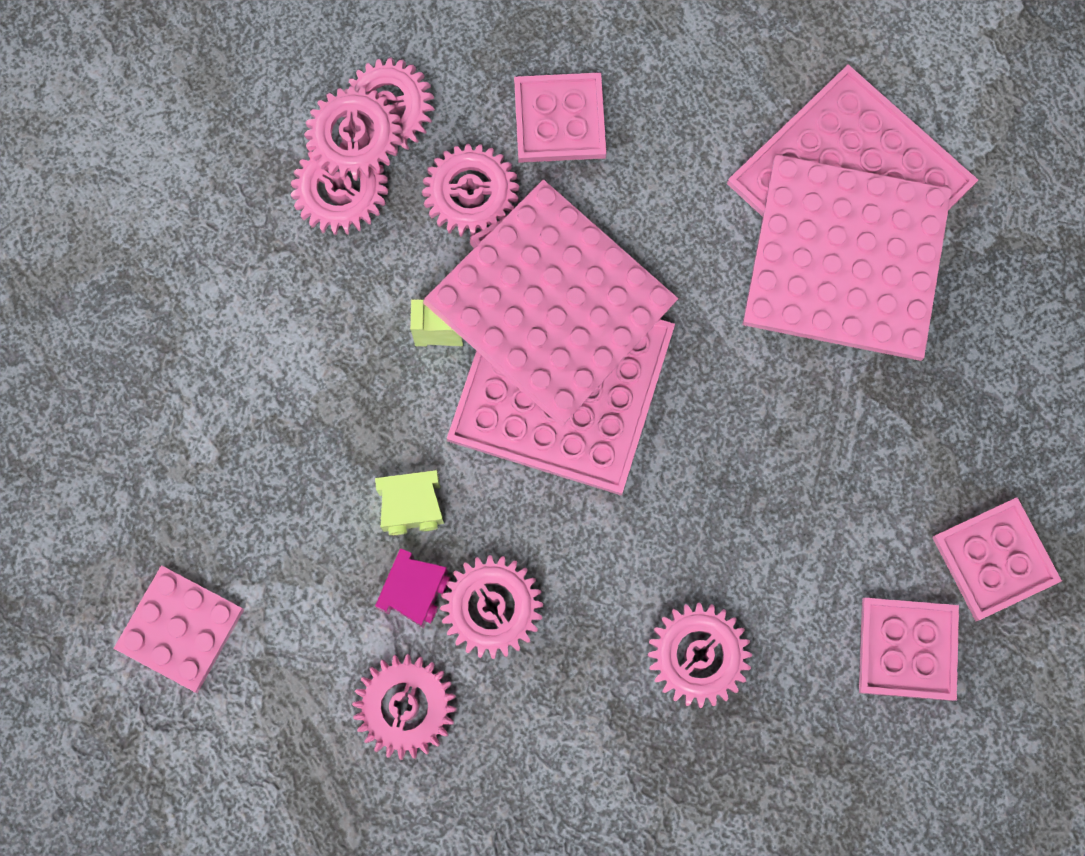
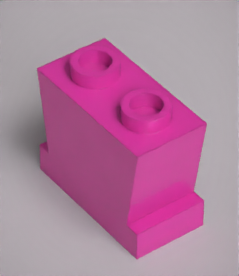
M400 548L375 607L387 614H390L393 609L424 629L426 622L430 624L433 622L438 610V606L434 605L439 593L443 594L446 592L448 587L446 584L447 581H450L451 577L447 576L448 570L446 567L413 560L414 556L411 552Z

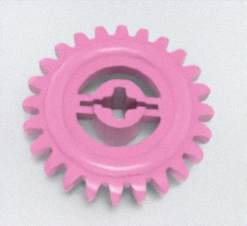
M388 58L384 65L381 59H377L374 68L370 63H367L365 66L366 72L363 73L357 70L358 79H349V83L354 87L356 93H358L361 87H366L367 95L384 85H394L403 91L404 95L398 97L389 91H381L378 93L377 99L385 96L388 100L387 105L392 103L395 106L396 111L393 114L399 115L401 119L400 123L396 125H399L403 130L402 134H397L396 136L401 139V146L408 150L407 139L410 138L418 143L419 140L415 132L418 131L426 134L427 132L421 123L432 122L425 115V112L435 110L433 106L426 103V101L434 99V96L431 93L424 92L431 85L428 82H420L424 79V74L422 72L415 73L416 67L414 65L406 67L404 60H399L395 65L394 59ZM358 113V118L365 124L369 136V144L374 137V124L368 117ZM352 115V123H353L354 129H355V133H353L352 139H354L357 130H356L355 124H354V122H353V115ZM392 145L398 153V145Z
M350 86L348 93H344L339 88L337 89L336 97L328 93L326 95L328 102L322 100L317 102L320 110L312 109L310 111L311 116L315 119L306 121V126L310 130H307L304 136L310 140L306 144L309 151L314 150L311 154L312 160L317 161L320 159L319 167L321 170L329 165V174L334 176L336 171L340 169L342 180H345L348 171H351L353 179L357 181L358 173L361 170L366 178L370 177V167L376 170L377 173H380L381 170L378 164L380 161L389 166L390 161L386 154L397 156V151L392 145H401V139L396 135L402 134L403 130L399 125H396L400 123L401 119L399 115L393 114L396 111L395 106L387 105V97L383 96L377 99L378 93L376 90L371 91L367 95L366 87H361L358 93H356L354 87ZM358 113L368 117L374 124V137L369 144V136L365 124L358 118ZM346 114L347 118L342 120L339 125V133L343 144L348 150L338 147L332 139L333 126L339 118ZM352 115H353V122H354L355 127H356V130H357V132H356V134H355V137H354V144H353V141H352V137H353V133H355V129H354V125H353V123H352Z
M342 141L339 147L348 150ZM312 151L308 152L310 160H300L299 163L303 169L294 170V175L299 179L291 181V186L296 189L291 193V197L297 200L294 207L296 210L303 209L301 218L306 220L310 217L309 223L312 228L320 221L322 233H325L327 227L331 225L334 235H337L339 226H342L348 235L350 224H353L360 231L361 219L370 225L369 213L379 216L380 213L375 204L385 206V200L380 195L388 194V189L381 185L386 184L388 179L385 175H379L384 172V167L379 165L380 173H377L376 170L370 167L369 178H366L362 170L359 171L360 191L358 192L354 190L348 175H346L345 180H342L340 172H336L334 176H331L328 173L329 165L321 170L319 167L320 159L313 161L311 158ZM319 181L325 184L330 201L337 206L326 203L319 196Z
M466 144L465 150L461 151L458 146H455L454 154L444 151V160L440 158L434 159L437 168H427L428 174L432 177H425L423 179L424 185L430 186L422 190V195L429 197L424 201V206L426 208L433 207L429 212L430 218L439 215L437 220L439 227L448 222V233H451L457 226L460 237L463 236L466 228L470 230L471 236L476 234L477 228H480L482 231L487 228V225L497 223L496 219H504L507 216L504 211L510 213L514 209L510 202H518V196L513 192L519 190V185L512 182L517 179V174L515 172H508L511 170L512 164L509 162L502 163L504 155L498 154L493 157V148L483 152L481 144L475 150H472L470 144ZM468 170L479 171L491 181L482 182L480 177L474 174H467L461 177L457 184H450L455 176ZM474 189V194L468 195V190ZM484 195H491L488 201L481 205L484 201ZM458 196L459 202L466 208L457 205L451 197Z
M491 555L488 556L486 564H483L476 557L474 568L468 563H464L463 566L466 573L462 574L454 571V576L458 581L456 583L447 581L446 585L452 592L441 594V597L449 601V604L441 606L440 610L450 614L442 620V623L453 624L448 630L447 635L451 636L458 633L459 636L455 644L459 646L466 641V653H470L475 647H478L479 658H482L486 649L489 650L492 659H495L497 649H500L503 655L508 657V646L510 645L516 651H520L519 639L530 643V638L526 631H538L537 627L531 623L532 620H542V616L534 612V609L543 607V603L533 599L541 594V590L530 589L536 582V579H524L528 571L527 568L516 572L517 561H513L508 567L505 566L504 556L499 559L497 564H494ZM498 584L505 587L512 594L515 602V611L509 622L504 617L506 613L504 598L496 592H489L485 585ZM481 589L486 594L487 599L491 600L493 604L500 603L497 606V610L503 624L499 622L496 615H493L491 611L484 612L487 606L486 599L480 591ZM475 591L479 596L477 609L481 618L489 623H496L498 629H484L471 619L469 601Z
M697 603L695 612H692L690 607L685 604L683 607L684 615L673 609V621L666 617L662 618L666 629L654 628V632L660 639H651L649 641V644L657 648L656 651L647 654L648 657L657 659V662L651 665L649 669L660 670L661 673L654 681L656 683L666 681L663 693L674 689V701L685 695L686 706H689L694 698H696L699 708L703 707L705 698H708L712 706H716V695L727 701L728 694L726 690L729 689L734 693H738V688L734 682H746V678L740 671H749L751 669L748 664L743 662V659L752 657V653L743 651V647L748 645L750 640L739 638L745 629H734L733 626L737 619L733 617L726 621L725 609L718 615H715L713 604L709 606L706 612L703 611L701 603ZM694 632L710 634L711 636L706 641L697 640L687 647L684 653L685 663L680 667L677 659V649L681 640ZM714 640L715 642L705 651L706 653L703 656L706 662L702 660L697 663L694 662L686 670L685 668L693 661L692 658L695 655L692 649L694 648L696 651L704 649ZM720 644L723 659L718 671L706 678L691 677L689 674L693 670H704L712 664L715 657L714 648Z
M407 654L403 664H401L398 657L394 655L392 666L381 660L382 671L379 672L370 667L373 679L361 678V681L367 687L366 690H355V693L363 697L362 701L352 703L354 707L362 709V712L353 716L354 720L364 721L357 731H369L368 736L364 740L365 743L377 740L374 748L375 752L380 751L386 746L387 758L391 757L395 750L398 751L400 760L404 759L407 750H409L413 759L417 758L418 748H421L425 754H429L428 743L431 742L439 747L440 743L436 736L438 734L445 737L449 735L443 728V725L454 724V721L447 717V713L457 711L456 707L448 705V702L455 699L456 695L445 693L452 683L450 681L440 683L444 676V671L433 675L434 662L423 668L422 657H419L415 664H412L411 657ZM405 683L404 692L396 693L389 701L390 713L395 718L391 727L383 717L382 702L390 689ZM418 687L426 695L428 702L427 715L416 728L403 731L405 723L414 719L419 712V702L415 697ZM408 697V704L412 706V710L405 711L403 715H400V709L396 707V704L404 702L405 698Z

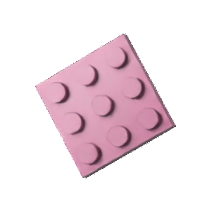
M601 73L514 77L519 163L606 159Z
M1014 498L932 537L975 621L988 617L1062 582L1018 498Z
M161 565L113 649L198 693L245 609Z
M863 598L859 693L956 701L959 605Z

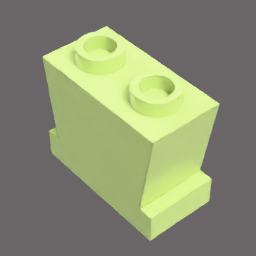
M411 300L410 330L415 346H463V338L423 303L424 300Z
M437 470L375 478L376 491L379 496H382L380 527L383 532L388 531L389 535L406 534L407 529L419 527L420 531H432L438 529V525L444 524L434 490L440 488Z

